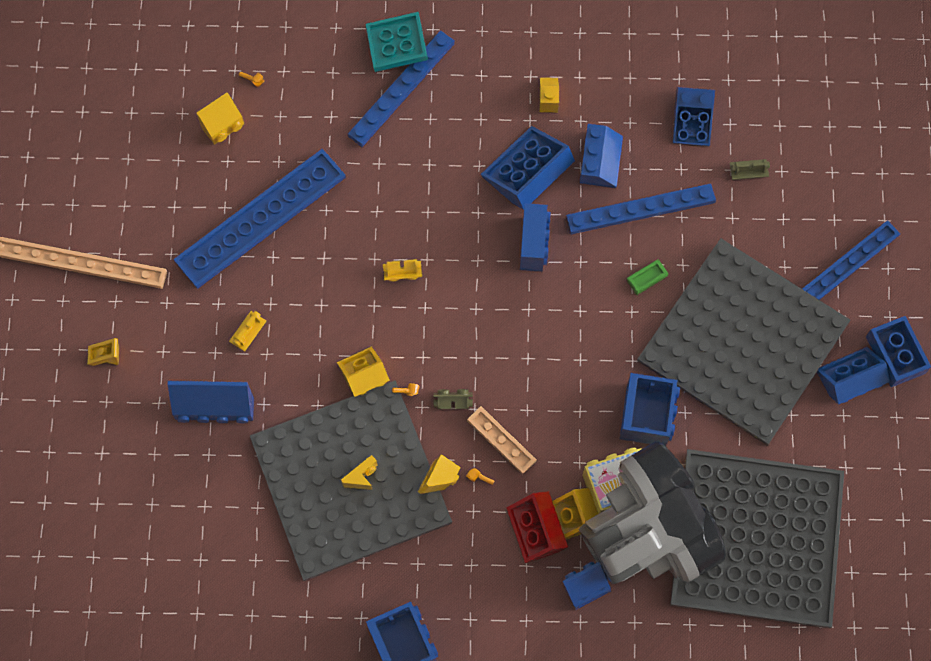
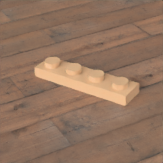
M482 406L467 419V422L522 475L537 461Z

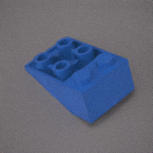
M676 87L673 143L710 146L715 90Z
M593 561L583 566V571L579 573L573 571L566 575L563 581L564 589L575 610L611 592V587L599 562L595 564Z

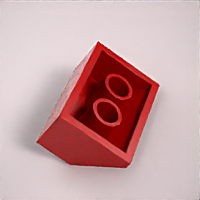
M549 491L532 493L506 507L525 563L554 555L568 548Z

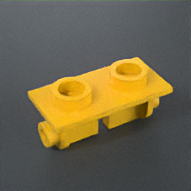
M417 259L404 260V267H400V261L383 264L384 280L398 281L399 279L406 278L414 280L422 277L421 261H417Z
M250 311L229 342L245 352L266 323V320L260 317L261 315L257 311Z

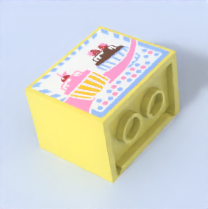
M630 448L625 450L624 454L617 456L615 453L607 456L606 460H592L587 463L582 476L586 487L590 490L598 514L611 507L606 494L621 486L618 478L620 462L642 448L637 450L636 448Z

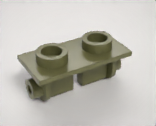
M767 159L730 162L732 180L769 177L768 169L770 168V162Z
M439 389L438 393H434V397H438V400H434V407H438V409H451V402H455V409H469V407H473V399H469V397H473V393L469 392V389H457V392Z

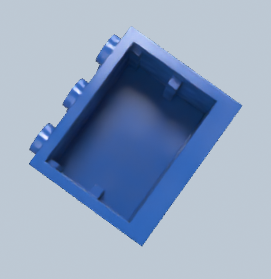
M630 373L620 431L621 440L647 444L656 441L661 442L665 446L668 441L672 440L675 431V424H672V422H674L678 408L674 404H676L680 393V387H677V380Z
M408 602L366 621L382 661H436L438 657L437 649L434 643H429V631L425 624L421 625V613L418 606H413L412 602Z

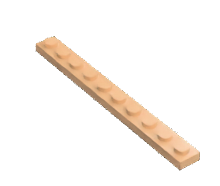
M0 237L1 258L163 289L167 270L164 268Z

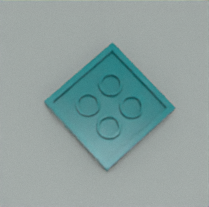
M419 12L366 24L375 72L428 60Z

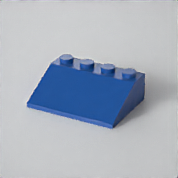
M531 126L482 172L481 176L511 203L524 210L525 203L531 204L575 162V159L568 145Z
M168 381L172 415L178 422L186 423L189 420H197L200 423H208L209 420H217L218 423H228V421L248 423V421H253L254 397L248 382Z

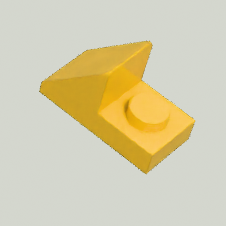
M113 338L88 346L87 364L95 366L107 362L118 365V339Z
M372 455L341 479L342 485L346 488L372 490L371 484L364 476H370L376 471V466H378L377 460Z

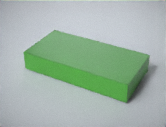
M659 259L629 276L626 281L636 295L668 277L669 273Z

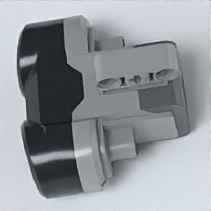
M656 441L620 462L618 478L621 486L606 494L611 507L589 519L579 528V532L595 562L600 563L606 578L612 584L625 581L645 568L653 579L670 570L675 578L690 582L722 563L726 557L725 545L718 526L708 509L702 507L693 491L694 482L673 453L661 442Z

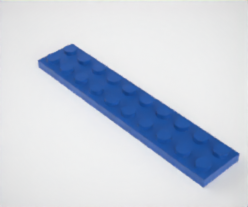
M323 149L319 150L174 258V262L197 289L345 179L346 175Z

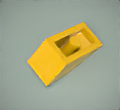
M540 78V112L558 113V78Z
M440 455L432 462L418 492L420 494L445 490L449 485L453 486L459 478L457 474L461 467Z

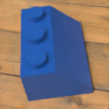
M587 125L580 176L581 184L617 187L623 141L622 135L607 126Z
M868 347L824 365L817 370V374L827 393L837 404L845 403L854 397L863 395L890 382L886 362Z

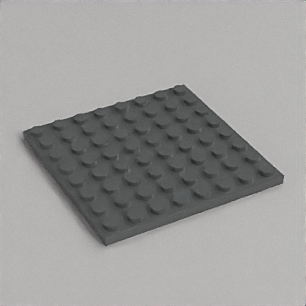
M720 238L637 361L663 378L677 380V387H680L681 390L768 446L841 336L850 319Z
M395 380L381 387L373 388L364 395L352 396L250 435L303 581L452 524L440 491L423 494L418 492L430 465L401 393L392 392V388H398ZM372 455L377 460L378 466H376V471L370 476H364L371 484L372 490L346 488L342 485L341 479Z
M687 449L685 470L694 482L693 491L702 507L708 509L718 526L725 545L726 557L722 563L690 582L682 581L680 578L673 576L670 606L831 629L833 623L844 471Z

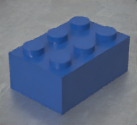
M527 203L524 205L520 270L543 271V265H547L551 212H547V205Z
M906 316L873 328L866 335L872 351L887 364L890 379L888 383L891 388L922 376L931 368Z

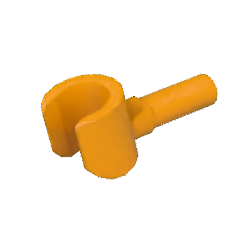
M239 72V76L250 80L256 87H259L265 81L260 73L253 77Z
M412 383L408 384V389L392 388V392L404 393L408 396L417 395L419 391V385Z
M476 468L471 469L466 475L472 482L479 478L491 485L494 484V480L483 476Z

